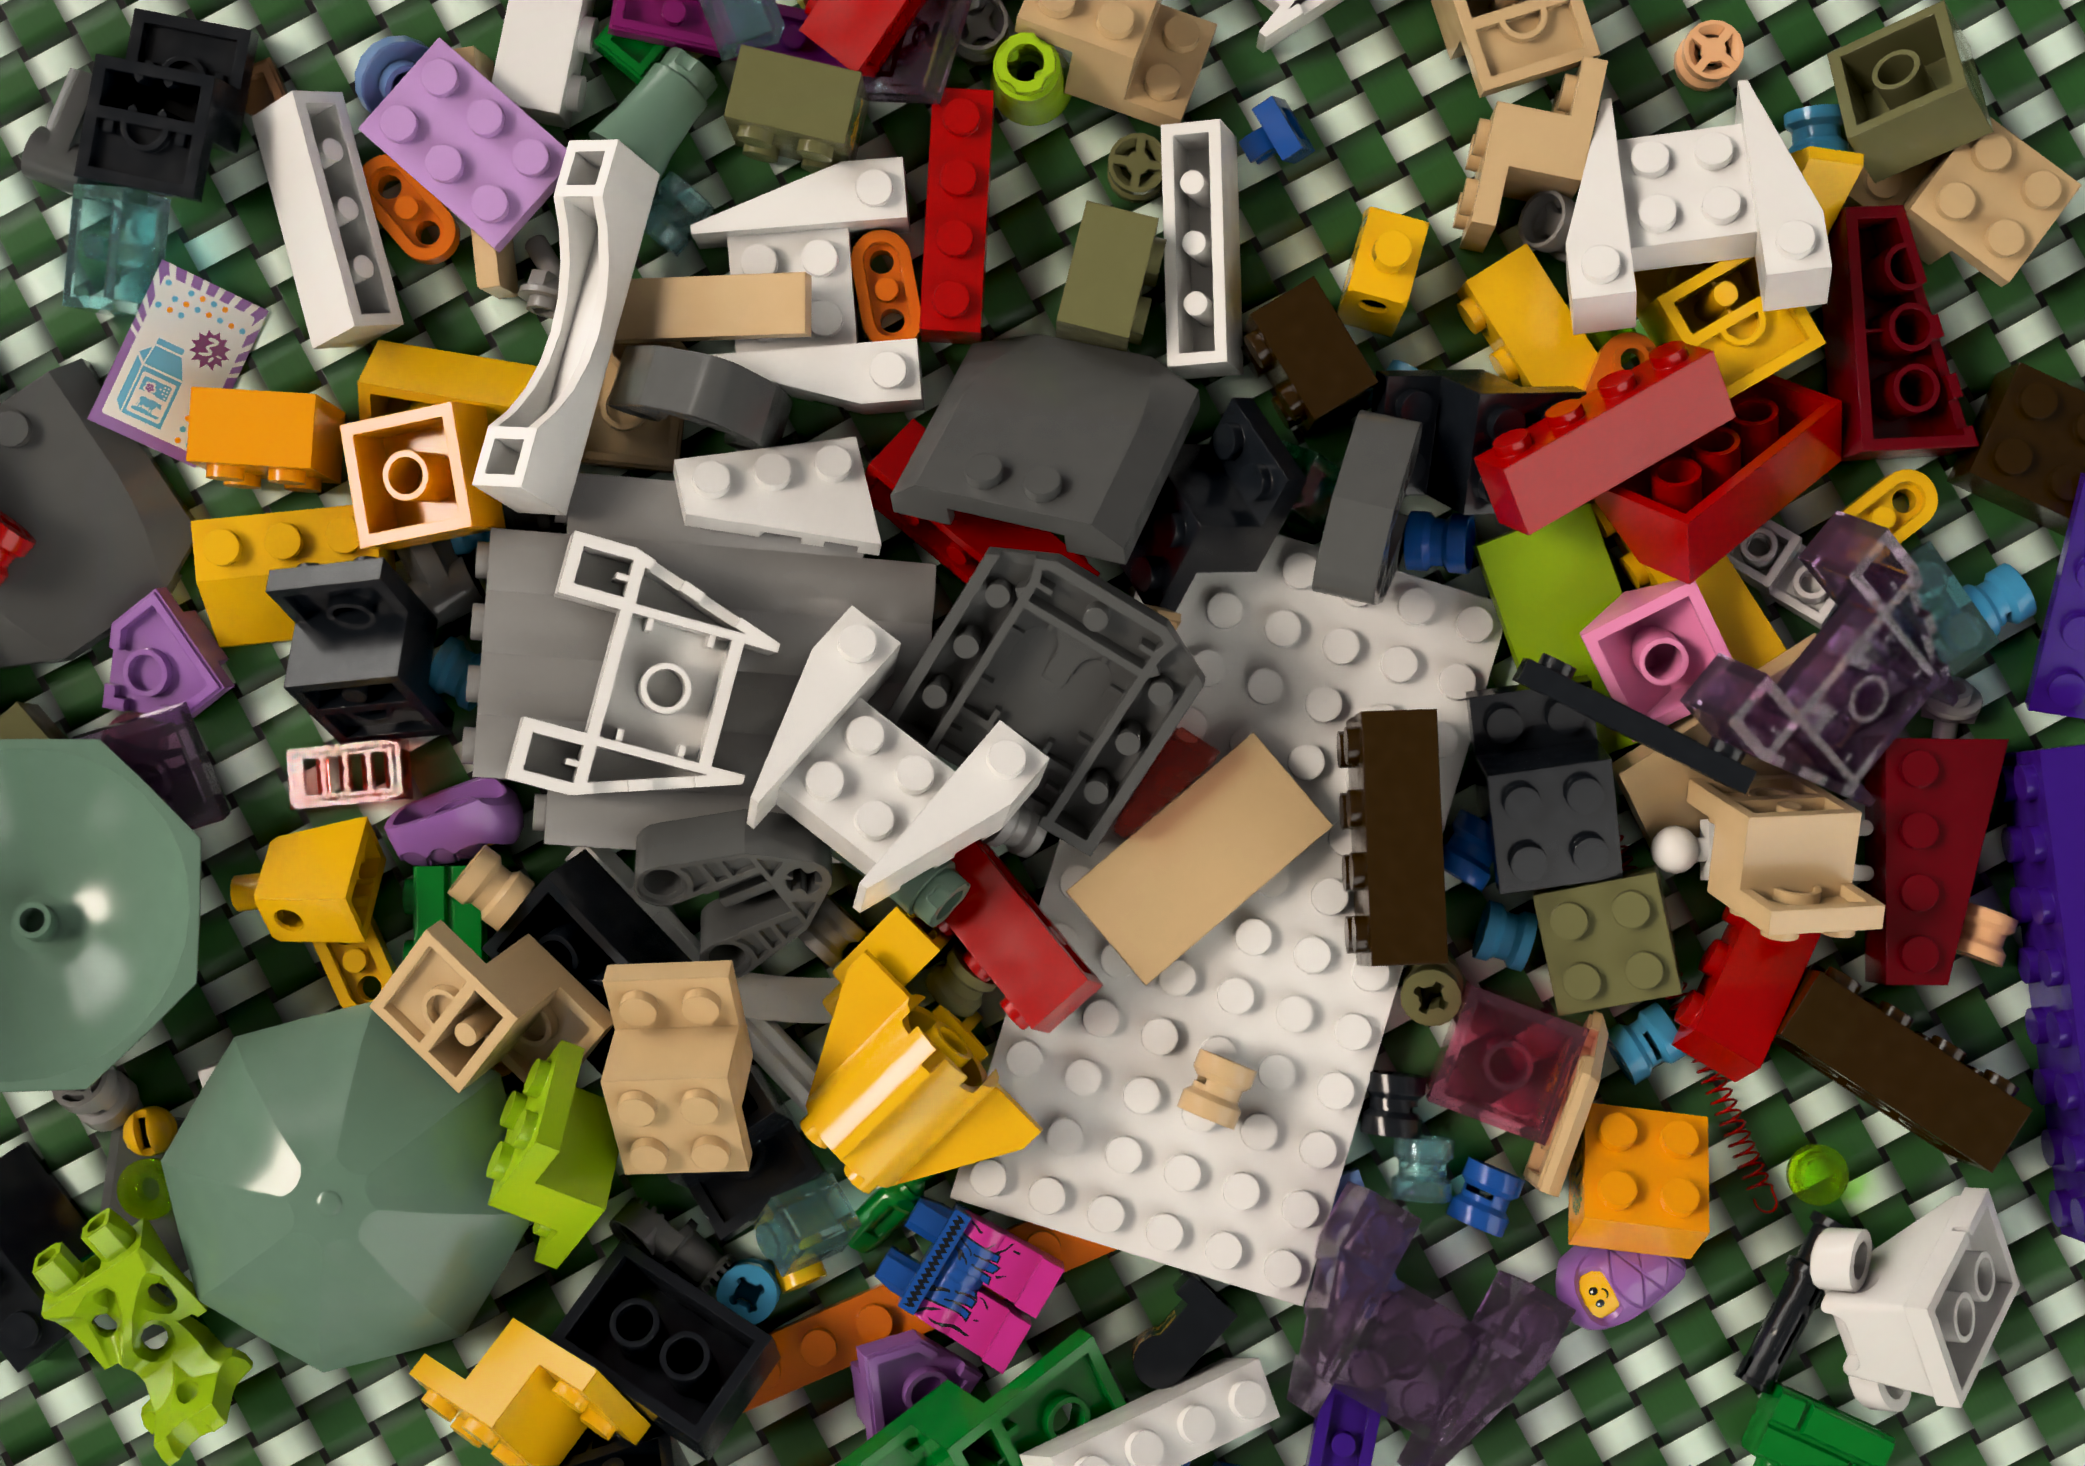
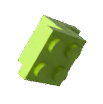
M562 1039L546 1061L540 1058L536 1059L525 1081L523 1092L514 1090L509 1096L500 1118V1126L507 1128L504 1142L500 1141L496 1146L486 1172V1177L494 1179L488 1205L534 1222L533 1234L540 1236L534 1261L555 1269L562 1264L606 1210L619 1153L605 1098L576 1087L585 1048Z

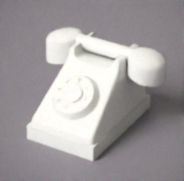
M1965 1187L1961 1195L1949 1198L1874 1250H1872V1240L1867 1229L1839 1227L1824 1229L1815 1240L1810 1255L1812 1282L1816 1287L1823 1289L1825 1292V1297L1821 1302V1310L1824 1313L1833 1315L1847 1353V1358L1843 1364V1371L1848 1375L1849 1385L1854 1397L1863 1406L1871 1410L1904 1411L1909 1405L1911 1392L1934 1397L1937 1406L1961 1408L2020 1286L1989 1188Z

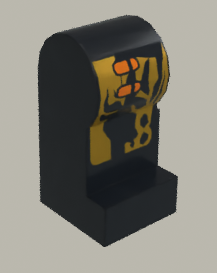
M1185 1271L1178 1278L1173 1286L1175 1293L1182 1300L1158 1327L1146 1329L1137 1336L1133 1343L1131 1355L1135 1373L1141 1382L1151 1388L1164 1389L1172 1387L1180 1381L1238 1317L1235 1308L1198 1274Z

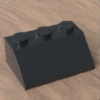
M28 1141L0 1157V1351L18 1373L43 1361L74 1336L68 1329L54 1321L44 1319L41 1314L45 1291L32 1273L36 1256L56 1242H62L78 1260L92 1252L81 1239L82 1228L88 1223L89 1219Z

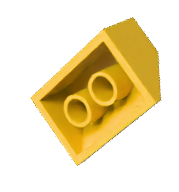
M378 340L357 382L359 421L452 401L486 406L488 423L490 425L504 414L523 392L537 366Z
M353 505L191 521L196 583L218 646L221 648L292 641L295 622L265 592L269 570L293 568L307 562L328 564L353 561L360 556H372L377 558L384 557L396 571L394 550L360 549Z

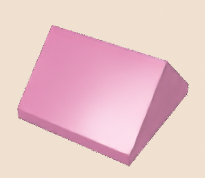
M1676 580L1623 592L1579 633L1611 699L1666 726L1746 687L1696 581L1689 585Z

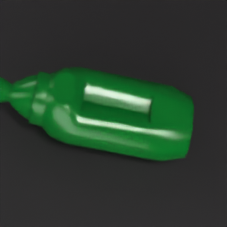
M933 1175L889 1188L880 1187L845 1221L840 1230V1236L843 1241L860 1253H869L878 1248L906 1222L921 1195L924 1196L926 1180L932 1178Z

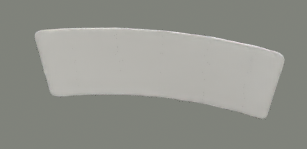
M750 972L740 978H736L745 1018L789 1023H831L832 1016L824 1007L822 1000L840 983L836 978L786 977Z

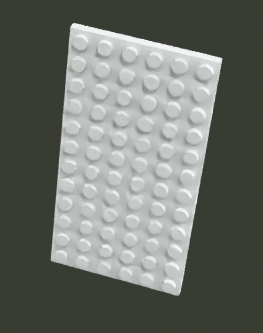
M1277 534L1257 572L1196 573L1176 610L1177 613L1181 614V623L1176 632L1206 676L1203 688L1091 857L1059 839L1039 907L1103 983V986L1050 1033L1032 1030L1030 1026L1022 1030L1007 1014L1005 1015L987 1076L997 1069L999 1074L998 1083L1043 1130L1024 1149L959 1167L950 1198L1303 1307L1370 1081V1072L1374 1068L1404 966L1357 965L1356 954H1347L1345 917L1355 916L1354 891L1345 892L1342 881V856L1352 853L1351 830H1342L1340 825L1339 798L1340 793H1347V790H1349L1348 768L1338 767L1337 733L1338 731H1344V728L1347 727L1346 721L1361 711L1437 709L1443 833L1471 740L1466 692L1486 689L1503 629L1492 599L1398 570L1383 602L1376 605L1314 592L1312 582L1320 547ZM1135 591L1134 599L1143 603L1139 595ZM1254 732L1330 821L1333 827L1145 986L1066 891ZM1200 1048L1257 1071L1251 1089L1243 1092L1238 1102L1241 1114L1234 1130L1204 1119L1177 1106L1183 1089L1191 1086L1194 1079L1196 1080L1198 1077L1193 1064Z

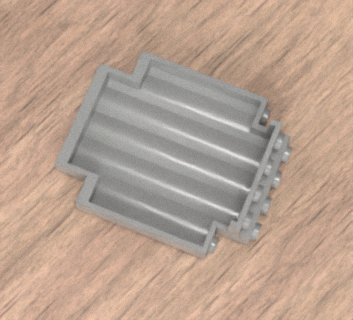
M578 473L567 515H555V523L567 524L566 534L491 528L490 541L477 542L475 578L487 579L485 604L473 603L470 639L482 641L480 665H468L466 702L478 703L476 727H464L461 764H473L472 777L507 780L504 779L520 718L524 716L581 732L585 731L616 614L554 597L568 542L575 530L639 548L655 559L658 564L682 580L688 581L706 593V596L779 642L780 647L778 653L769 656L746 649L742 650L712 763L713 767L745 775L742 785L584 795H565L548 790L547 794H535L532 831H543L544 844L636 850L638 834L642 829L651 824L749 809L750 797L812 648L852 605L901 643L893 674L867 702L885 716L932 641L936 564L863 558L864 553H858L857 546L825 542L824 547L801 544V538L767 532H764L759 537L684 526L675 481ZM775 805L770 811L774 813L788 814L777 805ZM832 857V863L842 864V862Z

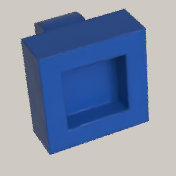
M1270 96L1252 108L1262 127L1251 132L1238 142L1250 163L1256 161L1257 164L1263 163L1277 153L1282 161L1296 164L1315 151L1286 100L1275 96Z

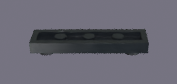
M1542 653L1538 663L1529 658L1522 659L1512 679L1513 681L1734 791L1746 794L1757 771L1741 764L1746 755L1744 751L1715 737H1711L1706 747L1648 716L1573 681L1572 678L1577 669L1546 653Z

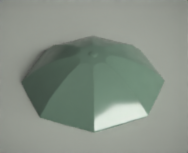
M0 739V1092L86 1090L90 1088L197 984L202 839L100 739Z
M373 1001L301 1018L234 1037L196 1098L161 1160L179 1236L198 1300L258 1337L323 1373L464 1336L531 1223L527 1219L488 1205L494 1179L486 1177L488 1164L500 1141L504 1142L507 1128L500 1126V1118L508 1100L501 1074L491 1068L466 1089L458 1093L369 1007Z

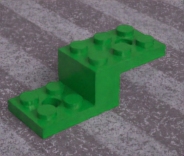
M1079 1328L984 1403L947 1379L835 1466H1023L1019 1454L1125 1405L1126 1402L1094 1337ZM1071 1403L1072 1409L1069 1422L1062 1429L1054 1431L1053 1421L1057 1411L1062 1406Z

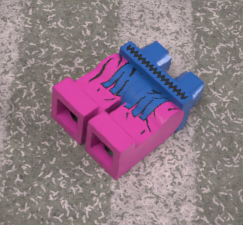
M921 1195L904 1226L930 1241L929 1248L922 1260L918 1261L892 1245L876 1270L875 1277L890 1291L899 1296L898 1306L912 1315H916L929 1326L957 1341L980 1356L984 1363L1003 1374L1032 1326L1031 1316L1035 1319L1037 1318L1065 1271L1063 1261L982 1216L973 1213L958 1202L954 1204L953 1208H950L942 1202ZM985 1285L994 1292L1013 1302L1014 1306L1008 1303L1007 1301L1003 1300L1002 1298L998 1297L997 1295L993 1294L992 1292L988 1291L987 1289L983 1288L982 1286Z

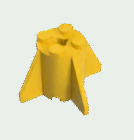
M868 949L847 968L806 1102L808 1114L800 1121L801 1129L806 1137L820 1148L826 1149L828 1147L845 1164L844 1172L849 1181L857 1189L867 1194L871 1193L877 1186L889 1188L1024 1149L1041 1133L1043 1128L998 1083L999 1074L997 1069L987 1076L981 1062L989 1054L971 1032L983 1017L976 1011L973 1016L967 1017L961 1022L940 1004L932 1012L919 1006L926 997L920 994L912 995Z

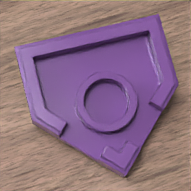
M167 587L155 588L111 624L109 648L113 649L110 682L105 683L103 708L123 712L133 711L181 723L192 720L235 686L221 667V665L229 660L227 655L218 646L217 641L195 610L183 612Z
M914 1329L856 1346L858 1360L851 1362L856 1413L866 1427L867 1440L947 1379L968 1393H971L983 1376L974 1364Z

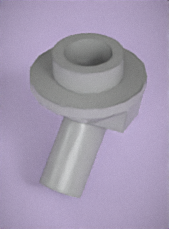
M536 235L526 242L525 250L537 269H532L528 282L519 286L518 296L528 302L526 309L531 313L553 319L558 299L560 260L544 235Z
M1945 676L1930 680L1923 685L1920 693L1921 717L1934 720L1931 738L1956 739L1958 724H1974L1983 703L1981 693L1968 681L1956 676Z

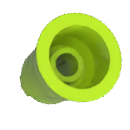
M1020 32L1010 36L1000 45L993 61L990 90H994V103L1006 118L1020 125L1038 126L1054 120L1065 110L1072 96L1064 93L1069 71L1068 62L1053 45L1036 37L1035 33ZM1025 66H1035L1039 69V71L1035 72L1034 79L1030 81L1018 80L1020 70Z

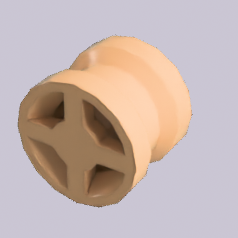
M1708 20L1699 23L1687 34L1674 54V69L1677 77L1685 86L1694 91L1707 92L1719 88L1738 69L1743 59L1744 44L1741 35L1732 25L1724 21ZM1699 51H1700V55H1701V59H1700V60H1699V57H1698V52H1699Z
M1968 902L1956 953L1992 966L2003 967L2006 959V954L2003 950L2006 937L2015 933L2019 921L1995 910Z

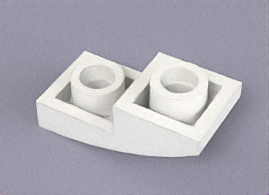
M1768 520L1727 554L1742 580L1821 630L1855 579L1854 573L1802 544V537L1772 520Z

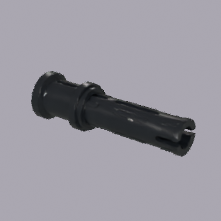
M1813 1210L1809 1217L1813 1225L1796 1255H1789L1785 1261V1264H1787L1785 1271L1789 1272L1782 1285L1783 1287L1762 1322L1746 1356H1744L1734 1373L1736 1377L1768 1395L1771 1394L1784 1364L1789 1359L1808 1324L1811 1314L1824 1294L1823 1289H1819L1813 1284L1810 1275V1255L1815 1240L1824 1229L1830 1227L1847 1228L1816 1210Z

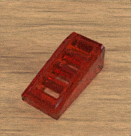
M1183 727L1176 728L1111 828L1113 830L1112 834L1121 840L1133 835L1209 767L1221 752Z
M397 738L286 749L290 810L413 799L409 739ZM376 754L384 755L386 788L376 789L374 755ZM353 756H361L362 791H354L351 761ZM330 758H338L341 793H331L328 760ZM316 760L318 795L307 796L304 761Z

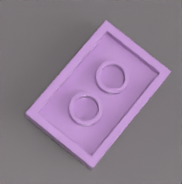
M440 37L358 128L368 139L498 253L505 248L553 194L567 150Z

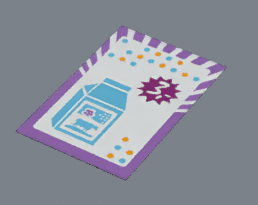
M162 259L87 419L196 468V465L186 461L191 387L233 389L269 311Z

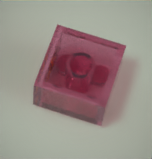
M1467 979L1462 991L1461 1006L1450 1022L1425 1091L1426 1098L1429 1102L1545 1146L1589 1029L1582 1022L1566 1016H1558L1556 1012Z

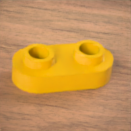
M1912 469L1899 470L1879 480L1828 522L1823 539L1829 557L1838 565L1849 569L1863 568L1879 561L1934 516L1938 505V494L1933 482L1925 474ZM1895 492L1905 494L1909 500V507L1905 513L1897 511L1892 504ZM1849 528L1855 529L1861 534L1862 544L1858 550L1852 549L1846 544L1845 534Z
M373 916L366 942L350 944L312 942L342 1008L374 1001L363 991L365 979L369 976L376 977L381 983L382 990L397 969Z

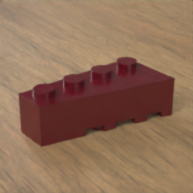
M1904 205L1842 208L1827 236L1832 272L1827 304H1821L1824 340L1826 341L1824 346L1828 396L1842 401V461L1948 456L1978 447L1979 444L1973 425L1967 427L1958 398L1962 397L1963 393L1956 372L1950 374L1939 339L1944 337V332L1938 313L1932 315L1923 284L1927 282V278Z
M1882 738L1865 741V820H1869L1874 827L1873 832L1865 836V865L1872 867L1874 870L1873 878L1870 881H1865V892L1886 905L1882 929L1865 930L1866 982L1884 985H1948L2009 739Z

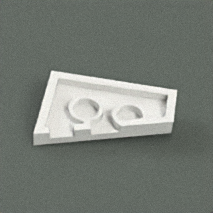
M856 436L674 459L673 473L684 526L759 537L764 532L799 537L801 538V544L824 547L825 542L857 546L858 553L879 556L882 543Z

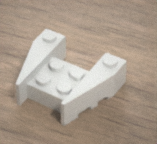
M1747 79L1739 80L1737 84L1734 125L1617 140L1612 99H1602L1566 240V274L1573 335L1636 327L1637 291L1634 272L1755 257L1763 312L1827 304L1832 262L1824 211Z
M903 157L841 161L690 225L691 235L699 249L728 247L730 275L806 272L812 276L811 337L736 339V353L710 355L726 359L776 383L791 397L811 402L814 400L864 415L925 410L921 358L917 338L859 343L856 292L851 264V237H860L874 230H889L896 234L911 233L907 179Z
M575 530L568 542L554 597L616 614L585 731L581 732L525 716L521 717L504 779L565 795L742 785L745 775L712 766L743 649L769 656L778 653L780 643L706 596V593L688 581L682 580L658 564L655 559L639 548Z
M852 605L812 648L750 797L747 824L754 829L775 805L783 809L866 875L859 883L853 908L861 913L900 890L901 885L932 867L935 869L951 860L957 852L979 839L984 840L1000 831L1039 786L1050 758L999 720L956 771L951 769L867 703L893 674L901 643Z

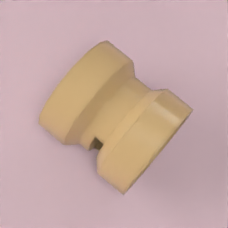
M484 845L461 872L447 894L462 905L472 904L481 911V919L498 931L524 901L535 882L521 871H509L502 865L501 856L487 845Z
M1200 1048L1193 1064L1198 1077L1196 1080L1194 1079L1191 1086L1183 1089L1177 1106L1204 1119L1234 1130L1241 1114L1238 1102L1242 1093L1251 1089L1257 1071Z

